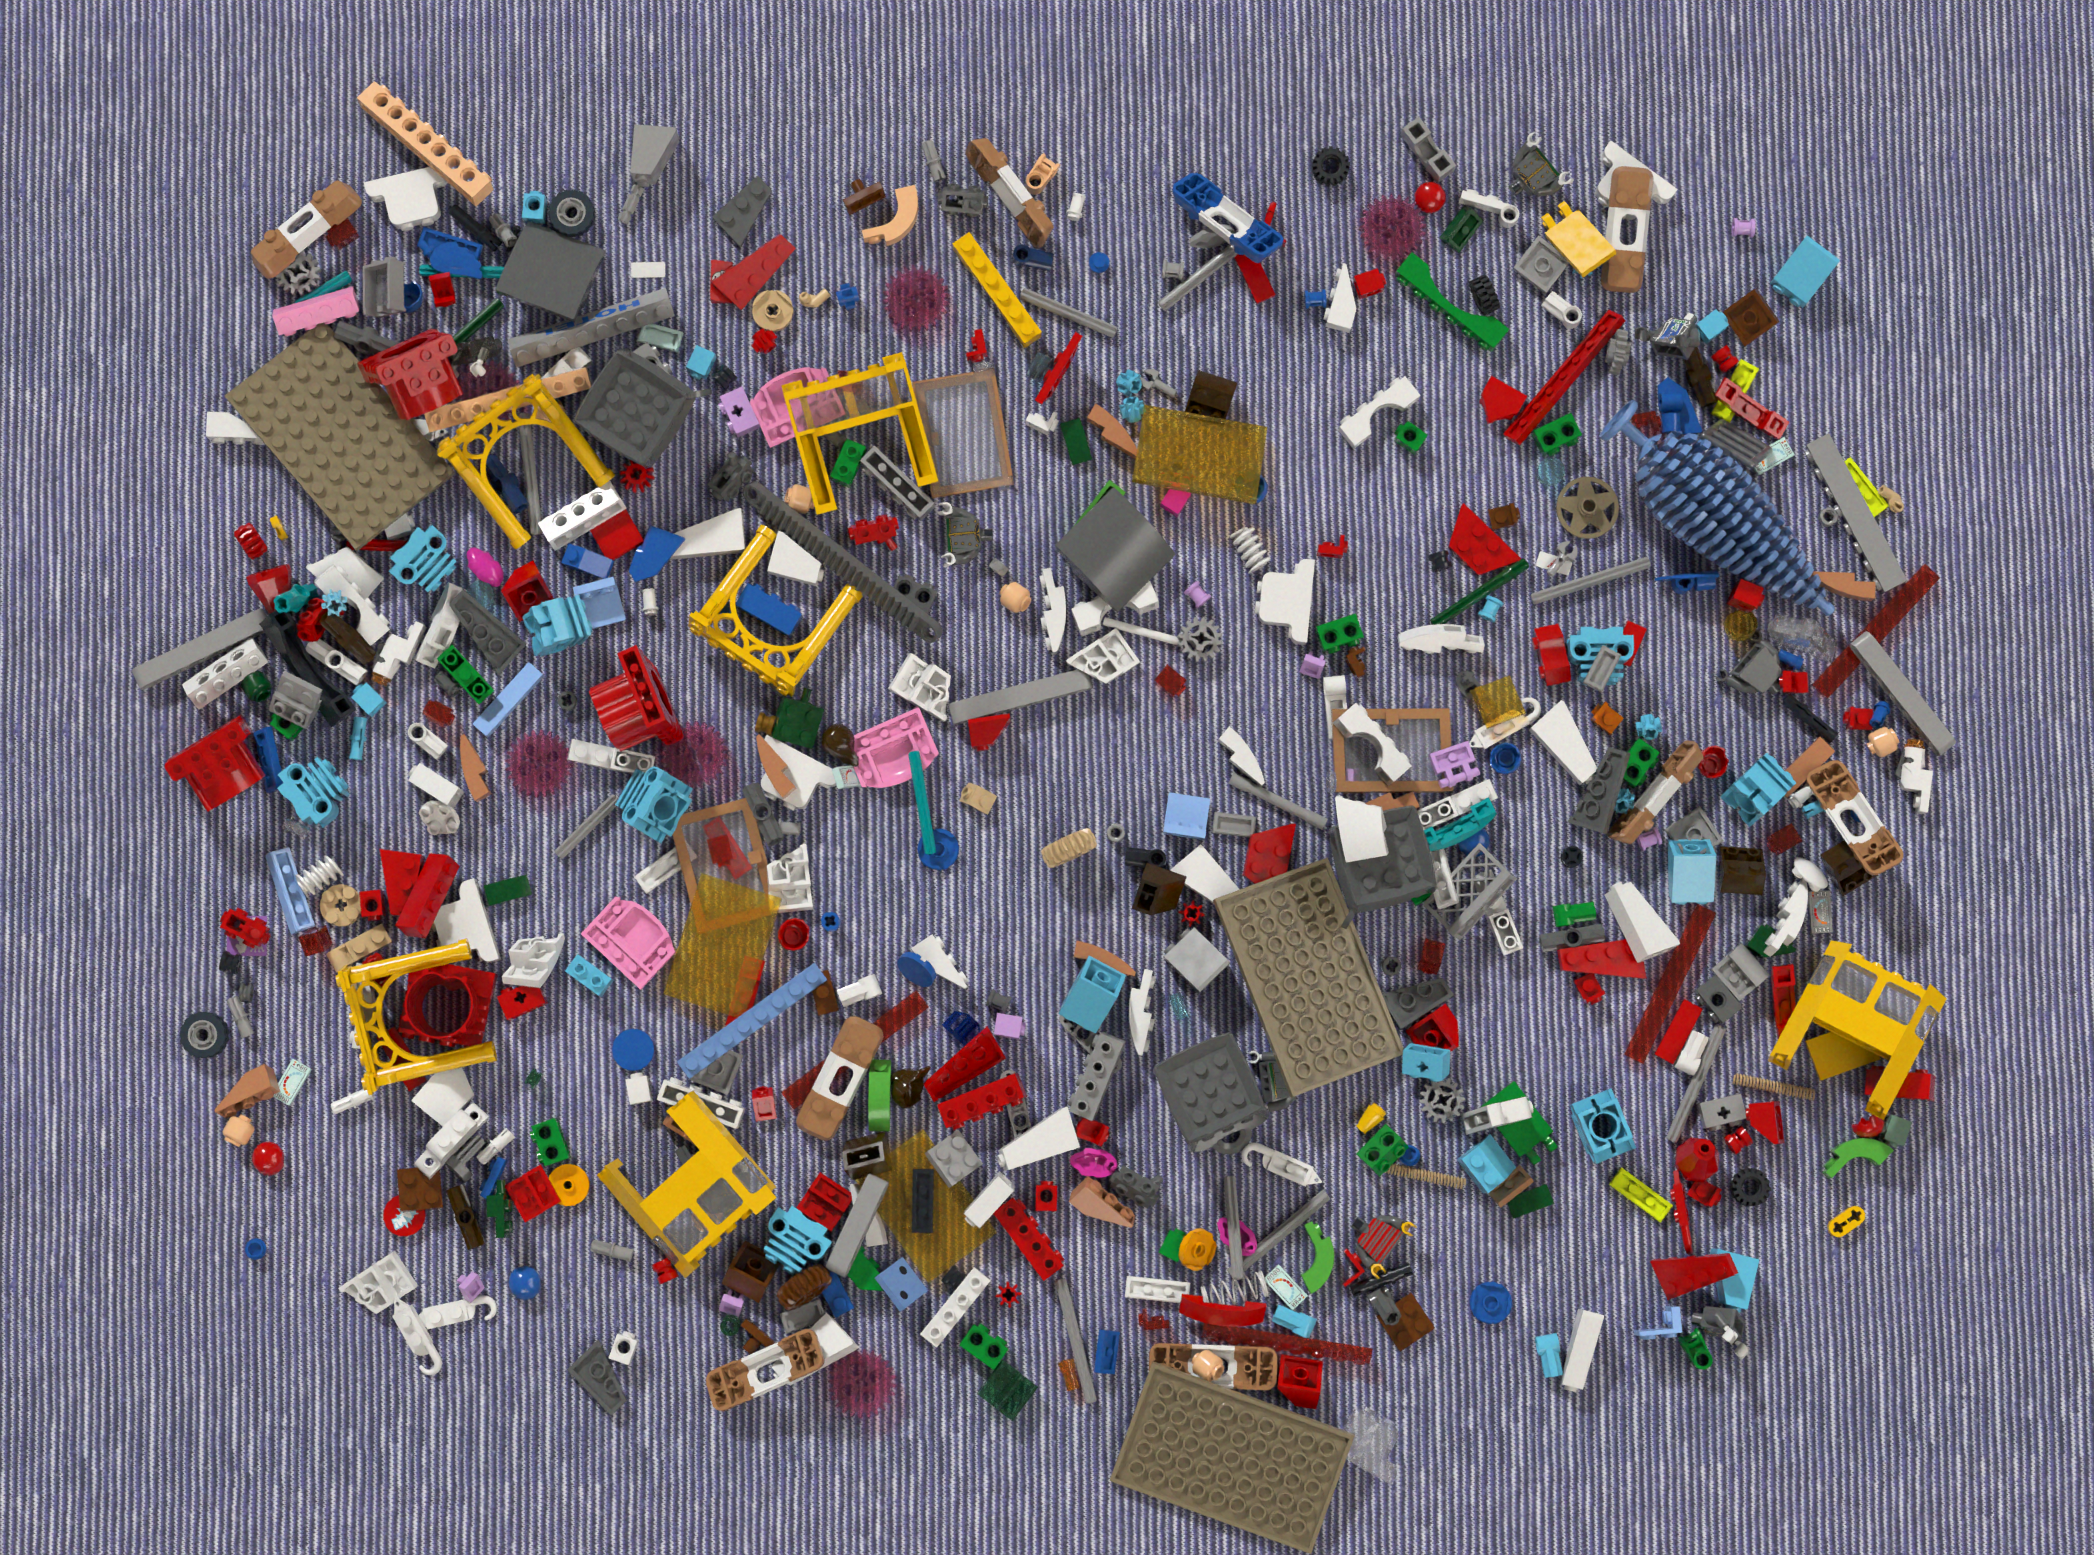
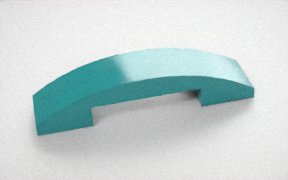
M1487 798L1471 806L1472 813L1436 831L1433 827L1424 830L1430 851L1455 845L1484 828L1497 815L1490 799Z

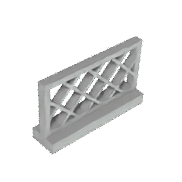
M1479 843L1451 873L1453 882L1457 883L1459 903L1456 904V909H1447L1445 907L1442 910H1434L1430 906L1435 901L1434 894L1422 905L1453 937L1461 940L1518 878L1509 872ZM1482 851L1485 854V863L1475 864V856ZM1497 866L1501 872L1496 877L1489 878V867ZM1475 867H1485V878H1475ZM1464 868H1471V879H1461V872ZM1485 881V889L1481 893H1475V882ZM1471 882V893L1461 894V883ZM1461 897H1471L1468 908H1461ZM1456 912V920L1450 926L1446 922L1447 913Z

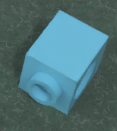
M530 191V194L524 193L522 212L524 222L530 221L545 224L546 196L542 195V192ZM533 203L540 204L539 209L535 211L530 210V206Z
M1715 309L1699 321L1696 327L1700 332V337L1707 344L1722 333L1729 324L1727 323V317Z
M696 345L686 366L687 371L690 372L689 376L697 380L701 378L706 380L716 361V354Z
M368 683L358 685L353 691L354 695L351 697L371 717L387 703Z

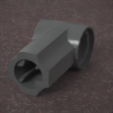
M1386 1286L1367 1295L1371 1306L1375 1312L1379 1313L1385 1325L1390 1324L1393 1326L1399 1322L1401 1317L1400 1311L1394 1304V1300Z

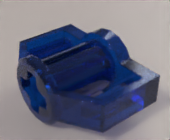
M954 1011L942 1024L964 1046L968 1044L965 1039L976 1027L978 1028L976 1035L981 1032L980 1024L968 1013ZM960 1016H966L954 1030L950 1027Z

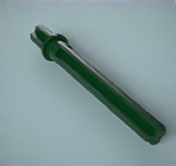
M495 298L452 336L457 349L504 308V304L498 298Z
M1522 558L1510 567L1507 565L1506 569L1500 572V574L1433 617L1431 624L1447 623L1512 579L1516 580V576L1529 568V563L1526 559Z

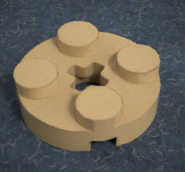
M778 290L763 291L755 298L752 306L755 323L761 329L764 328L766 331L772 330L774 333L786 328L794 314L790 298ZM776 306L778 308L776 310L777 314L768 315V307L774 308Z
M344 884L330 887L323 892L320 900L322 916L328 923L335 926L345 927L353 924L361 914L359 893L354 888ZM339 900H342L344 903H347V906L344 907V911H340L339 908H336V904L339 903Z

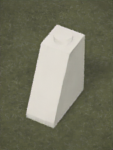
M778 531L767 570L768 574L817 586L818 581L822 582L825 570L822 569V564L787 535Z
M421 763L418 766L414 765L408 774L410 776L408 781L453 809L464 794L462 789Z
M999 1171L964 1211L966 1215L964 1219L971 1226L977 1225L980 1228L1015 1189V1185Z

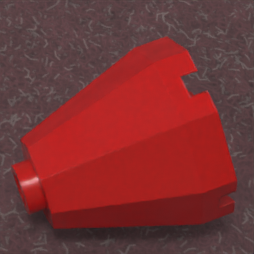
M288 563L246 576L248 585L269 613L276 611L274 609L275 603L273 602L276 596L291 590L292 571Z
M1691 1137L1677 1147L1675 1168L1681 1171L1685 1180L1705 1182L1709 1177L1717 1173L1720 1153L1710 1140Z

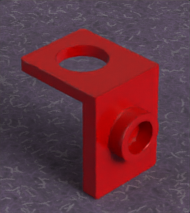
M1347 1248L1343 1250V1253L1358 1272L1342 1284L1343 1287L1349 1285L1365 1272L1360 1265L1362 1260L1356 1253L1351 1254Z

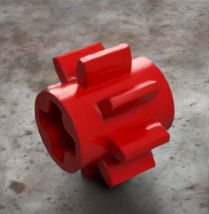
M760 329L752 336L754 343L751 346L756 353L763 352L767 354L776 347L775 339L777 336L772 330Z
M1194 900L1190 906L1183 903L1185 910L1178 912L1184 916L1181 923L1188 921L1189 927H1191L1192 922H1196L1199 925L1200 921L1198 918L1205 916V914L1199 911L1202 905L1194 906ZM1187 909H1190L1191 911L1195 909L1197 911L1195 914V919L1193 917L1188 918L1186 916L1188 914Z
M1007 1281L1005 1288L998 1286L1001 1294L995 1296L1002 1298L1000 1305L1006 1302L1008 1307L1011 1308V1302L1014 1301L1019 1304L1016 1297L1017 1295H1022V1292H1016L1017 1284L1010 1287ZM1006 1289L1015 1292V1296L1011 1298V1301H1007V1297H1003Z

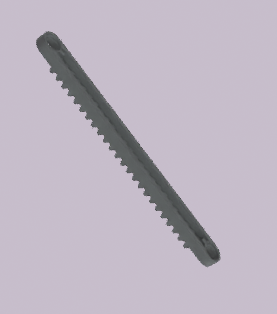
M752 481L743 488V497L760 511V516L765 515V520H771L773 526L778 525L779 531L784 530L785 535L792 536L791 539L793 541L797 540L799 546L803 545L805 551L810 550L811 556L816 555L818 561H824V566L829 565V570H835L837 576H843L842 580H848L850 586L856 587V591H862V596H868L869 601H875V606H881V610L887 611L888 616H894V621H900L901 626H907L908 632L913 631L928 643H933L942 636V627L936 620L761 483ZM751 488L757 492V497L752 495ZM928 627L934 630L935 636L928 632Z

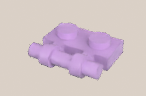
M1468 741L1428 755L1435 775L1444 773L1445 778L1438 780L1440 788L1447 786L1450 788L1456 786L1458 782L1464 780L1467 782L1473 780V777L1480 775L1477 767L1470 769L1469 764L1473 763L1476 759ZM1461 767L1462 773L1453 775L1452 769Z

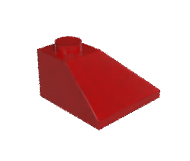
M534 560L515 569L501 589L519 622L523 621L522 617L529 612L531 607L554 599Z
M1010 714L968 719L972 749H976L977 752L989 750V747L995 744L1010 724Z
M1446 1003L1406 1030L1414 1044L1447 1049L1450 1052L1459 1047L1458 1021Z
M1780 1101L1748 1104L1749 1108H1746V1119L1750 1121L1751 1126L1773 1144L1785 1143Z
M1281 1354L1278 1389L1295 1406L1317 1409L1321 1391L1323 1361Z

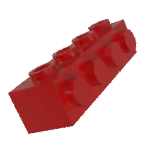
M429 853L395 925L406 936L427 937L460 867L449 855Z
M1014 1073L937 1104L945 1127H952L954 1131L964 1127V1122L972 1120L974 1123L984 1119L983 1115L991 1112L994 1115L1004 1111L1003 1107L1011 1104V1107L1022 1104V1099L1026 1098L1027 1095L1019 1074Z
M1011 1198L993 1214L1042 1280L1045 1281L1064 1266L1062 1261L1065 1259L1058 1250L1053 1251L1049 1244L1052 1242L1045 1232L1041 1235L1036 1229L1039 1224L1032 1215L1028 1218L1024 1210L1026 1207L1022 1201Z

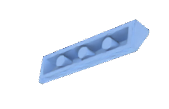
M528 662L474 721L473 725L489 738L541 681L544 675Z
M290 848L269 852L266 855V860L290 933L295 934L315 927L305 894L296 881L295 875L298 872Z

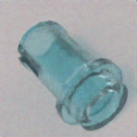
M1181 992L1170 995V1000H1168L1169 1003L1171 1002L1176 1020L1189 1016L1183 1001L1184 995H1181Z

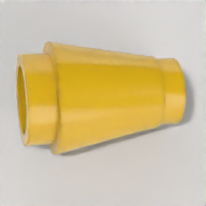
M1374 1102L1372 1105H1368L1356 1127L1366 1134L1383 1121L1387 1113Z

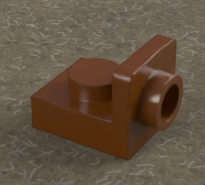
M1514 503L1487 510L1492 531L1516 526L1518 520L1521 519L1519 508L1515 507Z
M1356 646L1348 650V655L1344 658L1355 680L1365 675L1366 667L1361 659H1357V656L1365 653V647L1359 649Z

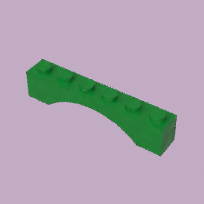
M1413 252L1397 269L1395 273L1396 280L1402 286H1409L1417 298L1421 300L1424 298L1429 302V307L1435 312L1440 311L1444 314L1445 319L1450 324L1458 325L1462 329L1461 332L1466 337H1473L1478 341V346L1483 350L1492 352L1508 333L1509 328L1495 317L1470 314L1452 305L1441 295L1435 286L1428 264Z

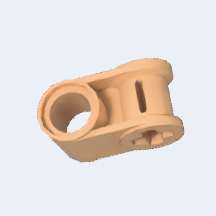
M1043 153L1027 175V191L1032 195L1040 194L1048 182L1055 176L1060 168V164H1055L1046 158V154ZM1036 179L1041 184L1039 186H1032L1030 181Z

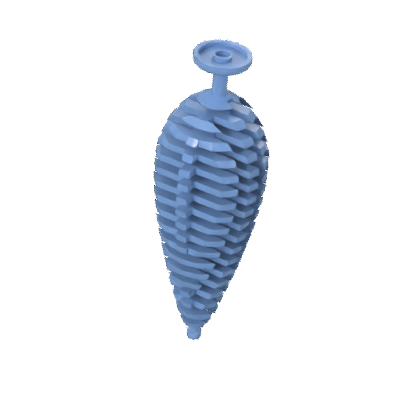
M1634 399L1624 405L1613 416L1599 437L1603 441H1608L1619 431H1622L1640 448L1636 462L1646 454L1649 456L1642 460L1637 467L1638 472L1635 473L1636 482L1644 478L1645 483L1639 485V494L1642 497L1646 496L1644 503L1649 509L1653 508L1652 513L1658 521L1661 520L1667 530L1671 529L1674 536L1678 539L1682 537L1686 545L1692 546L1694 544L1693 548L1700 554L1705 552L1704 557L1710 561L1717 559L1716 565L1721 568L1729 566V572L1733 574H1739L1746 569L1747 572L1741 575L1743 580L1750 581L1757 577L1758 580L1753 584L1760 587L1768 584L1770 588L1767 591L1771 593L1777 592L1784 585L1780 591V597L1788 599L1792 594L1796 593L1792 599V602L1800 605L1809 598L1811 601L1807 602V608L1814 609L1818 607L1826 616H1830L1835 611V606L1824 599L1827 595L1825 587L1818 591L1814 590L1821 583L1818 574L1812 576L1806 582L1804 581V579L1811 576L1814 567L1811 562H1808L1802 569H1799L1806 561V554L1803 550L1797 553L1798 549L1796 547L1800 544L1798 539L1793 538L1789 540L1788 536L1793 534L1790 526L1779 529V526L1785 524V519L1782 515H1777L1772 519L1769 518L1777 514L1776 506L1772 503L1768 504L1770 498L1767 494L1760 493V486L1755 482H1751V476L1746 471L1742 472L1743 468L1737 461L1733 462L1730 456L1722 454L1723 450L1719 447H1710V441L1706 439H1699L1697 441L1698 435L1688 433L1678 440L1676 437L1681 435L1682 432L1673 431L1667 434V437L1661 443L1655 445L1654 443L1660 439L1662 434L1648 439L1629 421L1638 409V403ZM1697 441L1696 444L1689 446V444Z

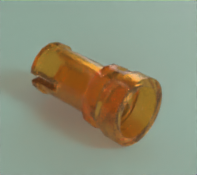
M1074 1358L1058 1362L1060 1372L1063 1373L1066 1390L1072 1391L1080 1388L1075 1373Z

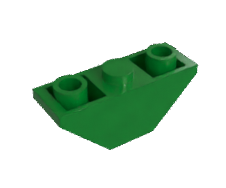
M453 645L437 658L479 705L495 691Z
M861 1245L847 1275L861 1290L884 1291L875 1279L880 1274L877 1270L880 1266L872 1257L868 1259L863 1252L866 1249Z

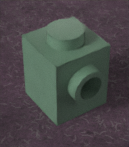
M1888 1115L1886 1122H1884V1128L1880 1133V1139L1884 1140L1886 1145L1897 1149V1146H1904L1912 1122L1895 1115Z

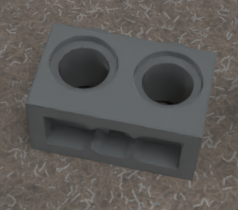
M907 574L904 577L899 575L894 588L899 591L901 586L908 585L911 590L904 596L929 615L938 595V591L934 590L935 586L926 582L923 585L915 582L916 578ZM927 593L930 599L926 603H921L918 600L919 595Z

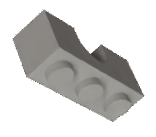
M1417 117L1402 128L1401 137L1437 183L1454 172L1456 164L1444 149L1440 150L1432 140L1431 131L1420 117Z

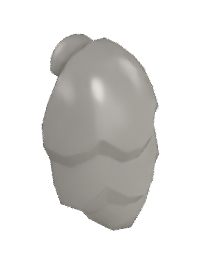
M1220 224L1229 232L1235 234L1231 226ZM1210 228L1201 230L1189 240L1191 247L1203 249L1220 246L1227 242Z

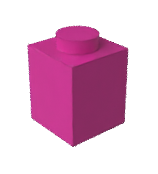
M1173 483L1161 501L1160 507L1178 517L1191 497L1190 489L1182 483L1178 485Z

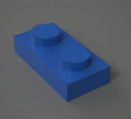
M502 1157L492 1160L488 1169L490 1175L488 1179L482 1181L479 1188L482 1191L480 1196L486 1198V1196L493 1195L497 1186L496 1180H500L508 1160Z
M830 1272L832 1282L822 1293L835 1318L855 1307L838 1275Z
M1099 1329L1094 1372L1115 1374L1120 1332Z

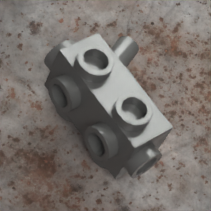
M950 183L948 187H943V191L938 193V204H941V211H946V214L957 215L958 212L966 213L967 216L977 217L978 214L983 213V208L987 209L988 196H984L985 190H981L980 186L970 185L968 189L960 188L959 184ZM955 195L957 196V200L952 201L950 200L949 196Z
M735 452L727 454L728 459L707 484L713 490L711 495L719 501L724 499L728 502L730 498H735L739 493L740 486L743 483L749 482L752 478V472L754 471L750 466L752 462L743 455L740 458Z
M1123 1165L1119 1172L1115 1170L1110 1182L1113 1183L1111 1188L1115 1189L1119 1195H1125L1132 1199L1136 1205L1144 1206L1148 1209L1150 1205L1154 1207L1160 1197L1157 1195L1160 1188L1158 1185L1163 1182V1178L1157 1175L1149 1180L1147 1177H1143Z

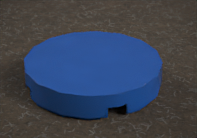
M933 829L936 853L925 854L921 837L917 848L918 856L923 865L929 869L944 870L952 866L958 858V841L952 833L945 829Z
M904 952L897 961L898 968L903 976L918 986H931L936 979V972L931 963L927 960L925 962L921 960L919 954Z
M628 1029L620 1033L614 1040L612 1047L613 1058L616 1063L623 1069L630 1071L641 1070L648 1066L653 1059L655 1051L654 1042L651 1037L638 1029Z
M1484 1282L1472 1291L1469 1299L1470 1310L1479 1321L1486 1324H1497L1510 1314L1512 1297L1502 1284Z

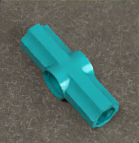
M295 584L290 591L276 596L273 601L275 603L274 609L279 613L299 612L301 607L307 605L311 599L319 597L318 588L314 584L302 586Z

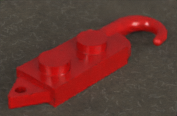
M1679 1170L1673 1171L1674 1189H1670L1672 1202L1676 1201L1677 1210H1674L1675 1222L1679 1223L1681 1227L1685 1251L1691 1256L1693 1248L1684 1185L1681 1183Z

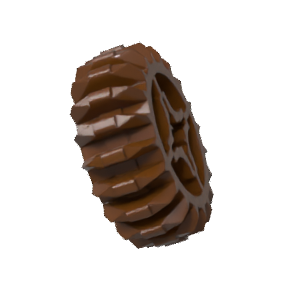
M822 1264L813 1265L785 1282L778 1290L776 1296L786 1310H795L824 1292L831 1284L832 1278L829 1271Z

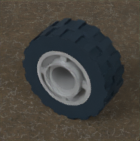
M574 189L564 190L562 193L559 192L555 198L553 197L552 203L549 205L548 215L552 226L557 232L566 236L576 237L582 236L583 233L588 232L589 228L593 226L595 209L589 197L584 195L583 192H578ZM569 209L577 210V215L574 218L566 216Z
M198 1012L192 1014L189 1018L185 1019L184 1024L181 1026V1032L179 1033L181 1037L180 1042L184 1050L188 1051V1054L196 1058L215 1057V1055L220 1054L226 1048V1044L229 1042L228 1034L230 1033L227 1028L228 1025L216 1013ZM203 1029H206L209 1033L208 1039L205 1041L200 1036Z

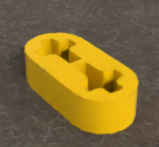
M1851 1206L1828 1222L1827 1230L1829 1234L1834 1237H1842L1864 1221V1210L1858 1206ZM1852 1210L1860 1213L1857 1216L1858 1221L1852 1219L1848 1222L1847 1219L1852 1216ZM1834 1223H1845V1225H1843L1840 1228L1842 1231L1841 1233H1839L1838 1231H1833L1835 1227Z

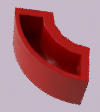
M1559 624L1534 628L1535 637L1531 638L1533 649L1537 650L1540 662L1538 673L1540 679L1544 678L1546 686L1571 681L1570 664L1566 654L1564 636Z

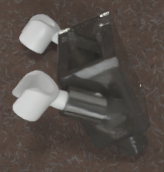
M487 336L456 343L457 353L451 355V367L456 378H458L459 373L455 369L457 367L460 368L461 364L473 363L470 366V371L475 377L478 374L483 376L486 370L482 364H485L488 358L498 356V351L502 350L501 340L499 338L494 339L493 336Z

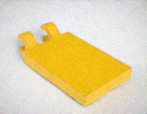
M1565 201L1558 205L1560 209L1559 214L1564 220L1556 224L1548 213L1541 217L1542 225L1548 230L1545 232L1546 238L1582 277H1585L1616 255V250L1590 221L1579 210L1572 212Z
M1828 1032L1805 1041L1819 1081L1880 1060L1878 1055L1833 1032Z

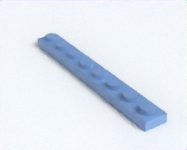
M813 963L677 1061V1064L688 1079H691L827 981L826 977L818 966Z

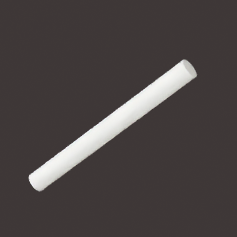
M1104 618V626L1174 645L1182 641L1173 635Z

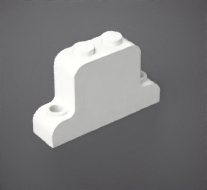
M1612 141L1609 142L1602 153V162L1610 170L1596 188L1595 194L1598 202L1605 207L1609 206L1611 176L1617 167L1628 166L1649 169ZM1649 169L1653 174L1651 199L1659 204L1668 203L1678 189ZM1626 214L1622 217L1623 220H1633L1636 218L1633 214Z
M426 167L364 182L366 193L373 202L385 201L389 219L393 226L402 231H409L414 228L413 226L421 224L422 226L432 225L434 221L440 218L441 211L436 189L446 186L448 182L432 168Z
M1303 559L1299 564H1295L1294 574L1268 572L1263 576L1262 581L1257 583V593H1260V601L1255 603V614H1258L1259 621L1266 625L1289 627L1288 638L1293 643L1299 645H1306L1308 638L1315 560Z
M766 735L764 740L788 765L783 774L796 787L790 795L783 799L765 772L761 780V787L766 792L764 795L773 801H776L778 798L784 802L783 806L794 811L795 808L804 809L808 805L818 785L827 789L836 786L832 768Z
M473 878L464 881L458 889L460 900L441 906L431 926L433 931L438 933L437 946L457 943L458 940L467 938L471 952L477 950L480 961L485 960L490 963L501 960L477 880Z
M1522 1097L1463 1113L1461 1117L1466 1135L1532 1118L1533 1105L1531 1101L1527 1100V1097Z
M474 1102L465 1111L460 1109L427 1143L425 1152L416 1160L414 1165L431 1179L445 1162L489 1119V1116ZM473 1112L478 1114V1118L475 1120L470 1117V1114ZM429 1158L434 1161L431 1166L425 1164V1161Z

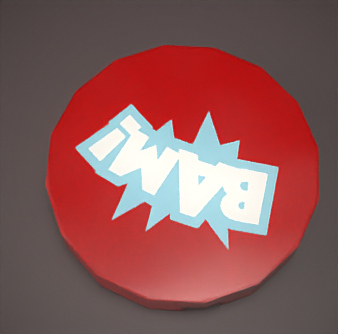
M399 1195L393 1197L386 1204L383 1211V1220L387 1229L398 1236L416 1234L425 1223L426 1210L400 1213Z

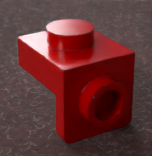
M450 272L429 276L435 307H448L455 304V290Z
M1783 671V676H1780L1779 679L1780 688L1787 694L1808 693V673Z
M1080 1116L1075 1133L1077 1137L1102 1147L1109 1137V1127L1102 1122L1091 1121Z

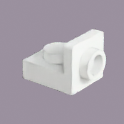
M1055 412L1052 413L1048 422L1040 414L1035 413L1032 415L1029 413L1025 425L1048 436L1050 430L1055 431L1059 420H1057V413Z

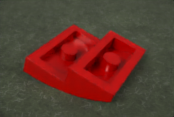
M626 509L590 530L604 556L613 561L644 542Z
M541 1164L505 1185L525 1223L562 1202Z
M820 1172L796 1208L806 1218L820 1223L828 1229L827 1232L831 1233L852 1202V1195L850 1191Z

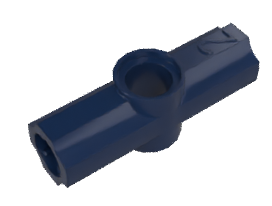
M495 453L490 454L486 460V473L491 479L492 488L498 495L503 496L515 514L521 513L529 506V502L518 488L519 480L517 476L512 472L508 473Z

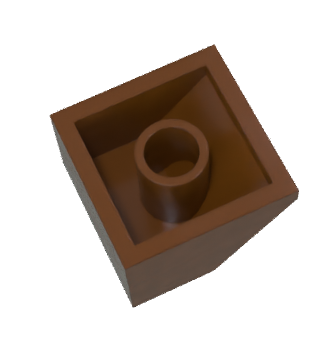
M744 1241L728 1267L722 1284L759 1303L781 1263L778 1261L776 1264L765 1258L766 1253H764V1250Z

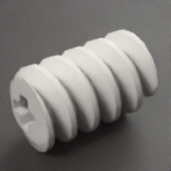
M1245 527L1231 534L1230 538H1236L1233 542L1234 546L1241 545L1237 552L1244 553L1241 556V560H1248L1245 567H1252L1249 573H1252L1265 566L1271 558L1263 557L1267 550H1259L1263 543L1255 542L1259 535H1251L1255 528Z
M327 855L324 856L325 863L320 860L317 861L318 868L310 865L311 873L304 869V877L298 874L295 875L297 884L308 899L307 892L315 895V887L320 890L323 889L322 882L330 885V877L336 881V873L344 876L335 861Z

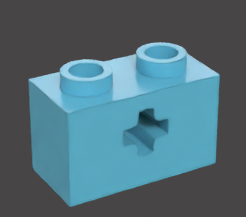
M578 954L565 970V972L600 997L604 995L614 981Z
M1410 1043L1403 1050L1402 1074H1407L1412 1078H1429L1433 1082L1442 1081L1449 1075L1450 1050Z

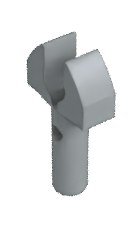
M1144 370V373L1153 379V381L1148 382L1140 377L1144 389L1149 391L1150 388L1156 387L1172 398L1176 396L1177 391L1159 380V372L1157 370Z
M1570 541L1560 543L1556 548L1559 556L1547 570V574L1553 577L1565 561L1570 560L1573 562L1577 557V546L1571 553L1565 555V548Z

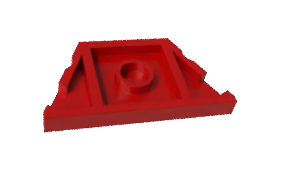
M1074 333L1064 352H1059L1056 356L1054 369L1052 371L1049 369L1044 376L1043 387L1035 399L1039 404L1042 405L1044 401H1047L1052 396L1072 363L1079 347L1078 344L1083 337L1079 333Z
M1464 503L1461 505L1448 548L1477 576L1521 560Z
M1292 823L1251 834L1242 876L1256 884L1286 873L1296 824Z

